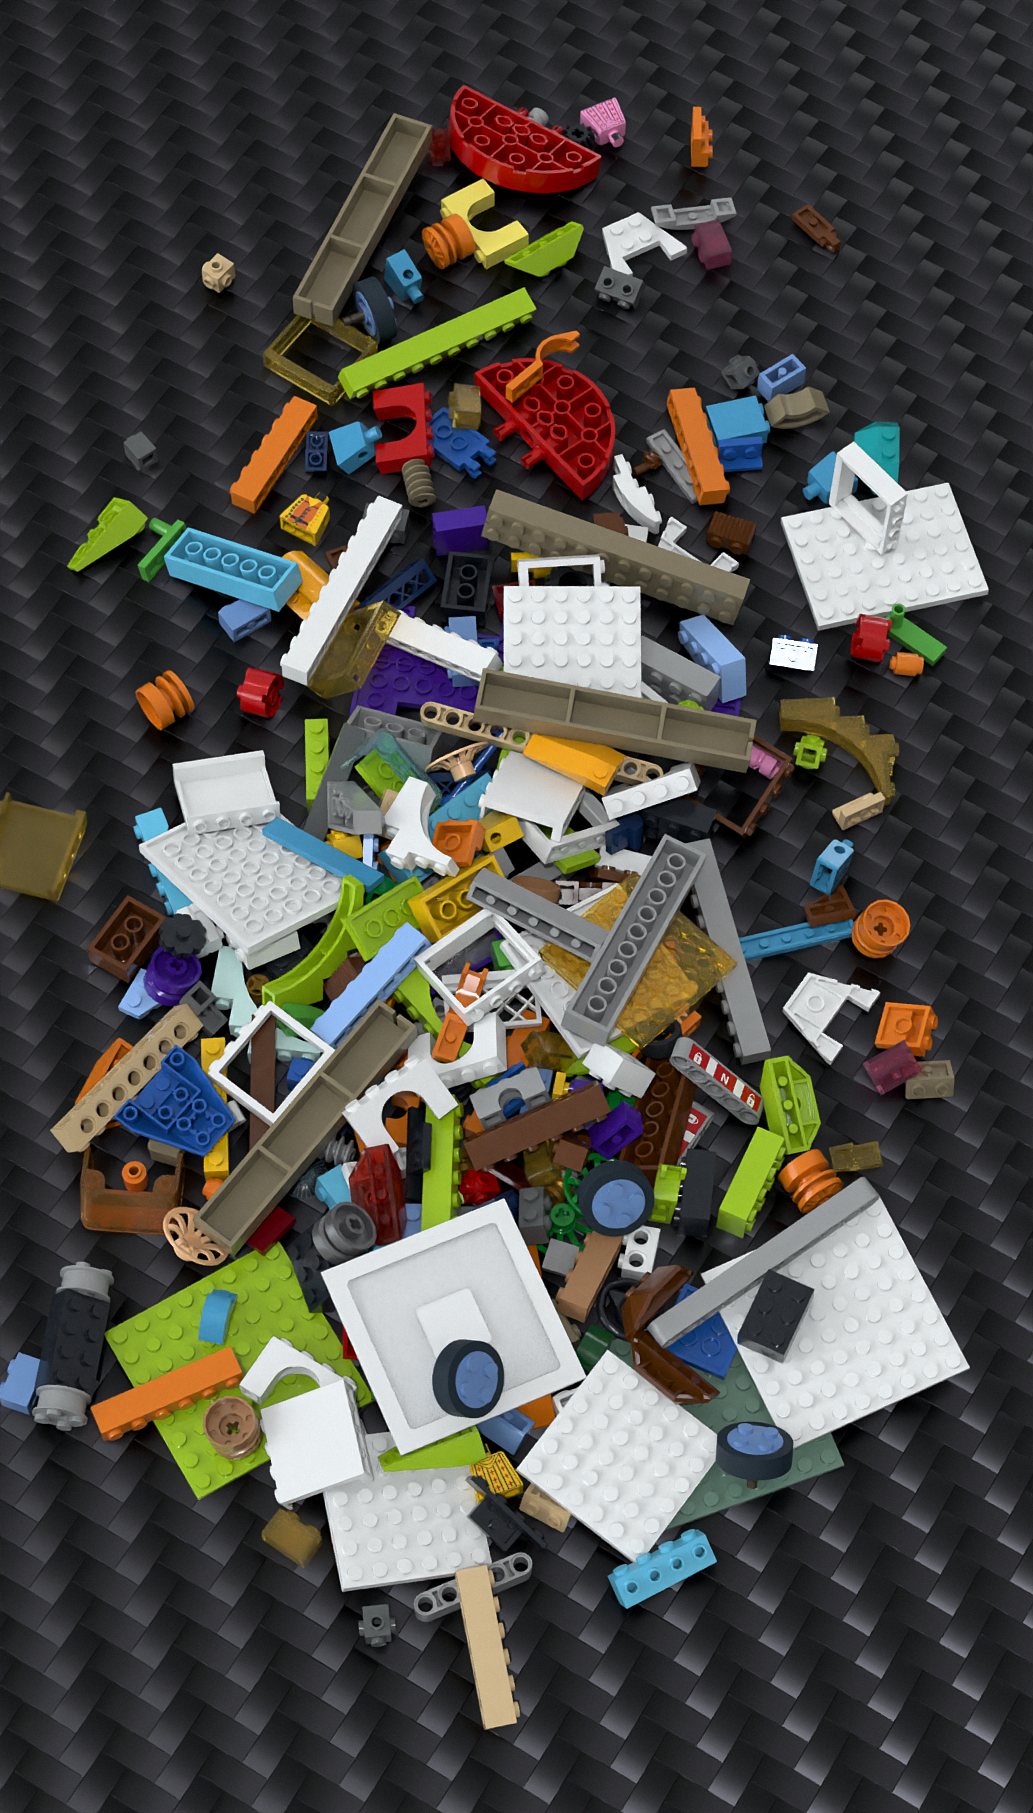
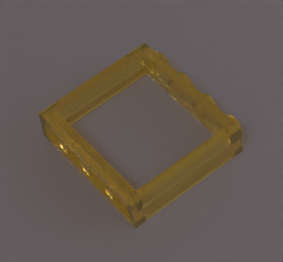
M297 315L263 352L264 366L333 406L346 392L339 380L333 386L281 355L310 323L361 351L362 354L354 363L377 354L378 343L370 336L359 332L355 327L344 326L339 318H337L332 327L315 321L314 316L312 319Z
M384 600L349 612L307 687L323 699L361 689L401 613ZM356 624L361 626L358 631L354 629ZM354 675L359 678L358 681H355V680H354V678H353Z

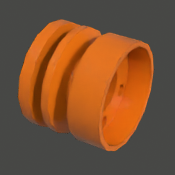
M452 214L442 219L441 225L434 223L431 227H426L422 231V239L426 251L434 264L440 269L447 268L449 264H455L457 258L462 260L475 252V242L466 222L458 214Z
M171 670L164 672L163 677H156V686L148 682L135 692L143 712L151 723L161 731L175 722L174 714L182 718L185 716V712L190 713L195 709L186 686Z
M877 900L870 904L853 923L851 930L852 941L857 950L865 956L874 959L884 958L891 954L908 936L910 930L909 916L898 903L890 900Z
M818 1149L808 1151L795 1158L778 1175V1180L788 1193L795 1192L792 1200L798 1204L797 1207L802 1213L813 1211L839 1193L843 1187V1182L840 1178L836 1177V1172L832 1169L826 1170L829 1163Z

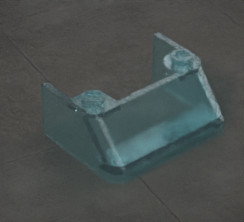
M380 728L375 731L340 766L342 769H345L373 747L404 783H406L409 776L429 783L436 794L429 814L442 800V793L438 784L392 732L386 728Z

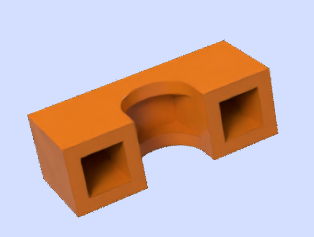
M400 1091L391 1096L392 1106L402 1107L407 1111L402 1118H386L384 1127L399 1148L407 1146L408 1108L411 1106L421 1108V1103L424 1102L413 1091Z

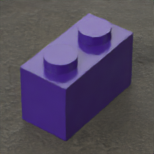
M625 1101L609 1112L606 1119L595 1123L589 1128L592 1148L608 1160L643 1133L641 1113Z

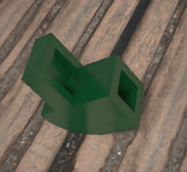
M595 1324L591 1325L575 1352L586 1377L604 1353L609 1350L615 1336Z

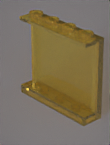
M6 793L4 800L0 801V887L58 902L88 824L86 812L76 810L73 816L13 801L10 793Z

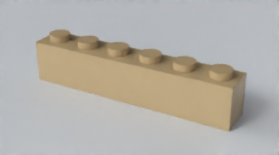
M487 1565L458 1570L454 1574L484 1730L516 1724V1718L520 1717L518 1702H513L511 1691H515L513 1675H508L506 1665L510 1664L508 1649H503L501 1639L505 1638L503 1623H498L496 1613L500 1612L498 1597H493L491 1586H495L493 1571H488Z

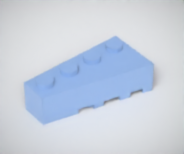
M704 614L681 621L680 631L678 632L680 643L684 645L696 664L721 677L718 696L721 702L725 703L746 696L745 657Z

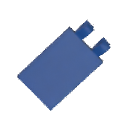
M443 407L433 415V421L430 422V426H432L434 439H431L434 452L459 472L465 468L469 475L476 479L481 475V472L478 470L481 465L474 461L475 458L480 455L489 466L497 461L493 457L496 452L489 448L490 441L455 414Z

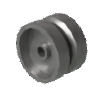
M348 1201L339 1202L314 1224L312 1230V1238L316 1249L323 1258L335 1265L343 1264L361 1256L375 1243L377 1237L376 1227L370 1215L359 1205Z

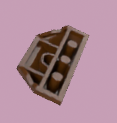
M680 1265L658 1267L652 1274L647 1271L638 1282L640 1284L638 1288L632 1286L624 1295L627 1300L621 1307L625 1339L630 1342L632 1336L640 1332L683 1288L685 1283L687 1284L694 1274L691 1269Z
M645 1330L638 1332L630 1339L635 1372L675 1405L709 1403L721 1393L667 1348L662 1349L658 1342Z

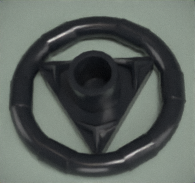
M620 1277L610 1280L601 1287L596 1297L595 1309L603 1327L614 1334V1337L628 1342L625 1339L624 1331L609 1320L605 1311L606 1296L608 1295L616 1311V1322L624 1327L621 1307L627 1300L624 1297L626 1293L613 1290L632 1286L638 1288L640 1284L636 1279ZM664 1308L658 1312L654 1320L664 1314Z

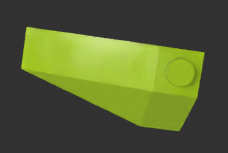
M114 497L98 517L99 525L94 530L91 529L87 534L88 542L78 548L67 567L77 572L135 534L140 533L144 529L148 518L130 501Z
M472 1426L403 1456H400L396 1446L377 1456L384 1472L463 1467L477 1464L480 1460L487 1458L476 1426Z

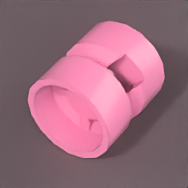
M752 746L749 767L753 769L759 768V773L772 779L778 773L783 763L757 747Z

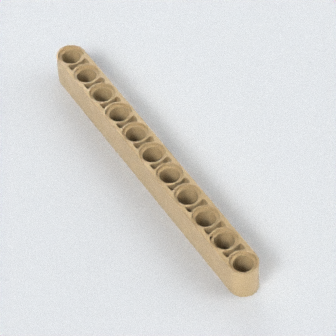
M435 702L425 703L420 710L422 724L428 728L477 742L487 741L491 746L521 754L532 735L538 734L473 721L474 713ZM433 711L437 716L433 719H428L425 717V714ZM455 717L459 722L455 725H450L447 723V720ZM475 723L479 724L481 728L478 731H472L469 729V726ZM494 730H500L503 732V735L497 738L492 736L491 733ZM516 736H522L525 738V741L517 744L513 739ZM626 756L614 780L630 785H638L650 781L646 777L648 774L655 773L660 777L663 775V771L656 764ZM633 767L636 773L628 775L624 772V769Z

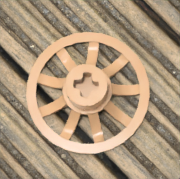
M487 741L479 742L449 753L426 766L425 772L431 773L446 769L451 772L455 783L466 780L476 774L472 764L473 757L487 748L489 744Z
M177 1207L170 1210L164 1218L163 1229L178 1257L185 1261H193L207 1266L218 1265L227 1258V1251L217 1244L209 1243L212 1240L207 1236L201 1237L203 1233L199 1230L194 1231L195 1224L193 1218L199 1212L198 1210L188 1207ZM186 1213L188 1215L187 1227L183 1217L180 1214ZM172 1217L178 1221L180 1228L178 1225L169 1224ZM170 1230L175 1231L179 1235V1239L174 1241ZM209 1250L219 1252L221 1254L220 1257L215 1259L213 1253ZM199 1253H203L208 1257V1260L198 1259L197 1256Z

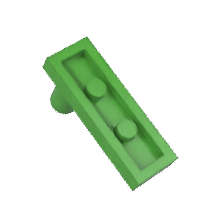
M153 518L150 521L149 529L163 537L138 564L142 579L150 582L166 564L164 560L165 554L187 529L184 522L177 520L171 526L157 518Z
M899 603L893 605L891 614L887 617V619L892 620L891 630L887 635L914 654L923 657L924 661L931 666H934L945 654L947 647L904 618L906 610L904 605Z

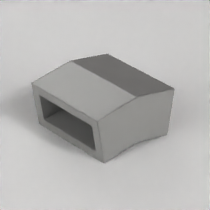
M551 1238L542 1269L566 1277L569 1269L574 1268V1261L580 1247Z

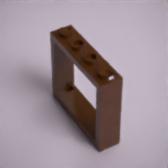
M754 735L753 746L780 761L783 765L742 828L720 814H716L717 823L743 839H746L748 835L751 836L758 826L756 822L760 816L764 817L770 808L769 802L773 796L776 798L783 787L781 785L786 777L789 778L795 769V766H793L795 762L792 757ZM694 763L700 778L707 766ZM690 793L679 796L680 798L703 805L690 797Z

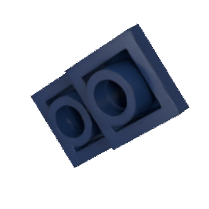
M306 431L305 472H327L328 432Z

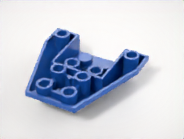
M175 1045L160 1062L161 1070L134 1101L128 1099L113 1118L132 1133L205 1158L236 1122V1119L195 1058L178 1045Z

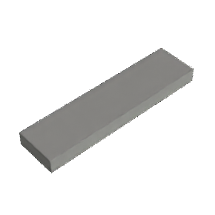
M663 429L647 437L646 443L651 450L661 456L660 460L689 501L692 504L697 502L684 455L666 430Z

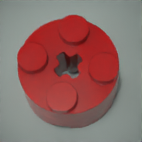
M859 614L855 626L859 627L853 633L851 642L852 658L882 663L884 653L888 652L890 639H886L887 633L891 630L892 620Z
M249 667L246 671L243 685H239L237 689V698H240L241 711L270 718L269 716L273 717L277 713L282 701V696H279V690H284L283 676Z

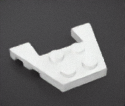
M639 212L602 228L607 255H609L610 267L630 276H633V272L625 261L657 246L662 248L670 261L687 254V247Z
M670 517L658 547L699 561L675 544L686 533L687 527L673 517ZM724 552L711 564V566L728 572L735 571L739 565L736 560Z
M808 973L785 1004L782 1012L822 1058L831 1065L841 1052L843 1045L825 1035L824 1031L846 1000L869 1012L880 996V992L874 989L871 991L865 990L854 984L850 986L838 983V980Z

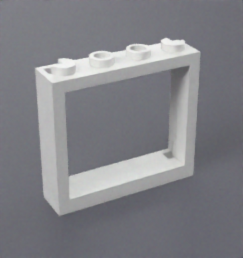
M852 442L837 453L829 504L881 555L891 548L894 550L899 543L898 540L908 493L855 442ZM855 474L888 505L884 525L852 495Z
M598 554L517 559L519 586H529L528 568L593 564L594 586H606L605 582H601V573H605L604 560H600Z
M587 788L577 810L593 827L565 835L560 842L549 840L533 821L516 816L524 834L521 838L544 864L597 849L603 845L606 846L605 831L620 825L615 818L609 820L605 807Z
M485 908L414 958L418 971L467 1026L481 1020L486 1013L493 1008L499 1007L504 1000L520 992L525 985L532 980L538 979L545 972L542 959L503 917ZM495 927L528 964L464 1008L432 971Z
M269 1001L265 1006L261 1005L254 1014L255 1018L250 1024L246 1023L241 1028L240 1036L235 1042L231 1041L225 1047V1054L220 1060L216 1059L212 1062L208 1069L210 1071L208 1075L211 1082L271 1127L335 1049ZM271 1014L323 1053L274 1113H271L222 1075V1072Z

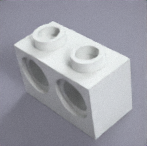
M642 1225L634 1232L624 1235L622 1245L627 1247L625 1254L620 1253L618 1268H622L621 1277L639 1281L647 1271L652 1274L661 1229ZM643 1238L647 1243L640 1245L635 1240ZM636 1260L641 1262L642 1265L640 1267H633L630 1262Z

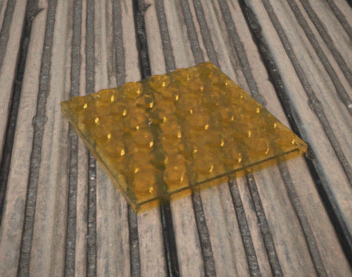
M635 871L580 917L610 931L641 876ZM678 911L616 1027L635 1045L643 1049L736 968L738 962L684 914ZM548 942L538 952L539 957L576 991L592 964L552 942Z

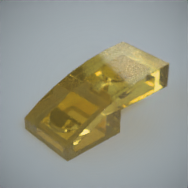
M878 1141L855 1146L852 1142L829 1148L835 1172L856 1171L883 1166Z

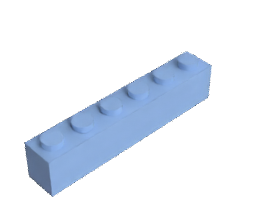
M406 922L403 927H400L395 932L393 938L380 948L375 958L364 966L357 978L347 985L346 990L333 1000L329 1009L316 1019L311 1030L317 1037L336 1050L378 999L382 1002L386 1001L416 967L414 958L431 947L432 944L424 935Z

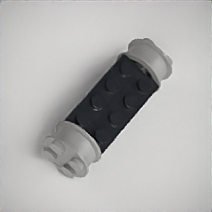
M76 1262V1265L66 1266L60 1270L62 1283L61 1287L57 1288L56 1294L52 1296L34 1387L39 1397L37 1407L32 1410V1415L35 1417L34 1421L42 1424L57 1425L56 1428L63 1431H70L72 1427L87 1424L88 1418L85 1416L86 1406L91 1403L110 1308L111 1299L108 1296V1290L114 1284L111 1271L91 1267L86 1262Z

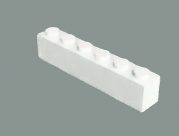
M388 608L374 629L382 642L478 682L481 680L483 668L499 671L503 665L498 656L499 653L495 649L481 647L471 639L466 641L454 632L449 634L441 627L434 624L430 626L418 617L410 618L401 610L393 611Z

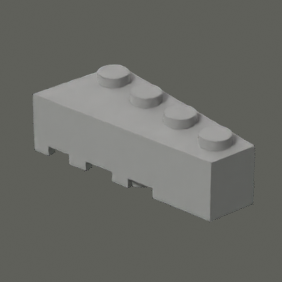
M354 781L327 782L328 828L354 835L382 834V828L385 825L382 810Z

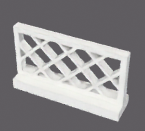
M516 970L488 972L482 993L486 994L514 974ZM461 974L442 975V983L452 994H456ZM518 993L513 994L496 1011L499 1015L505 1009L513 1015L509 1022H503L506 1029L542 1026L541 1007L534 995L527 1001ZM514 998H517L524 1004L518 1012L508 1006ZM443 999V1001H444V1011H445V1017H446V1014H447V1012L449 1011L450 1006H449V1005L447 1004V1002ZM529 1007L536 1013V1019L526 1020L521 1014ZM474 1023L468 1026L466 1032H474Z

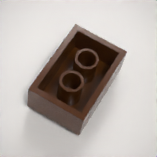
M127 895L87 948L90 961L123 981L130 983L159 944L158 941L161 935L158 933V930L166 917Z

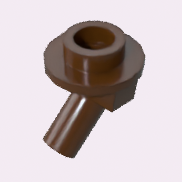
M650 450V452L644 451L642 459L645 463L632 469L634 475L638 476L651 468L656 470L663 464L660 460L661 456L653 450Z

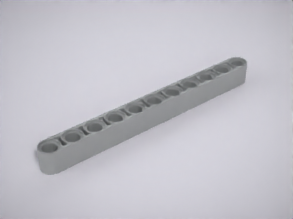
M865 1177L859 1178L649 1324L647 1329L662 1349L669 1347L764 1280L768 1269L777 1272L868 1209L880 1198V1195Z

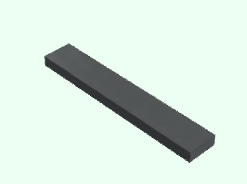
M345 722L302 829L321 841H324L328 831L327 782L347 781L366 733L365 730Z

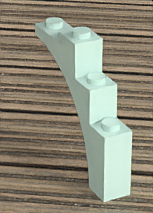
M223 946L219 949L211 992L216 996L212 1004L220 1010L232 1009L229 1020L230 1035L238 1038L241 1028L246 1023H251L252 1014H255L257 1007L250 998L244 982V962L240 963L238 961L234 947ZM276 1027V1058L288 1062L293 1057L298 1059L305 1057L316 1063L323 1055L321 1051L309 1042L302 1041L293 1036H286L282 1030ZM251 1039L247 1053L249 1063H251Z

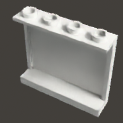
M263 750L173 764L174 784L189 835L270 823L275 818H280L279 801L276 802L265 767Z
M510 750L508 756L502 758L499 770H495L492 782L488 783L485 794H482L478 804V807L481 808L480 818H483L487 810L491 808L552 827L551 840L560 842L586 792V787L521 753Z
M345 1380L337 1381L261 1409L262 1419L260 1420L262 1431L266 1434L267 1442L265 1443V1449L271 1458L272 1466H270V1473L276 1482L275 1497L279 1504L292 1510V1503L357 1479L363 1483L373 1481L353 1387Z

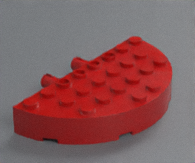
M465 85L455 94L447 128L449 143L460 161L477 176L497 186L542 194L572 190L589 183L598 176L602 156L562 136V127L558 128V125H555L550 130L527 118L529 117L527 109L524 110L521 107L516 112Z
M535 358L512 359V362L504 364L498 362L475 373V389L506 421L497 428H494L493 431L496 438L502 441L516 431L533 449L520 458L521 463L526 469L543 460L582 501L591 495L605 479L614 455L615 421L610 405L601 390L589 378L575 369L571 371L564 368L561 363L543 359V378L511 403L506 399V385L535 362Z

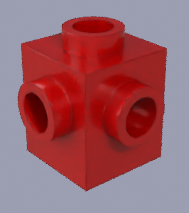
M475 1168L466 1172L462 1177L461 1185H459V1191L463 1195L464 1203L482 1205L495 1198L500 1192L494 1170L482 1172L481 1170L475 1171Z

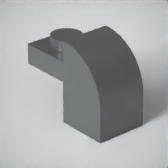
M199 981L182 997L179 1005L188 1004L204 1025L201 1029L211 1038L228 1019L212 1004L216 996Z

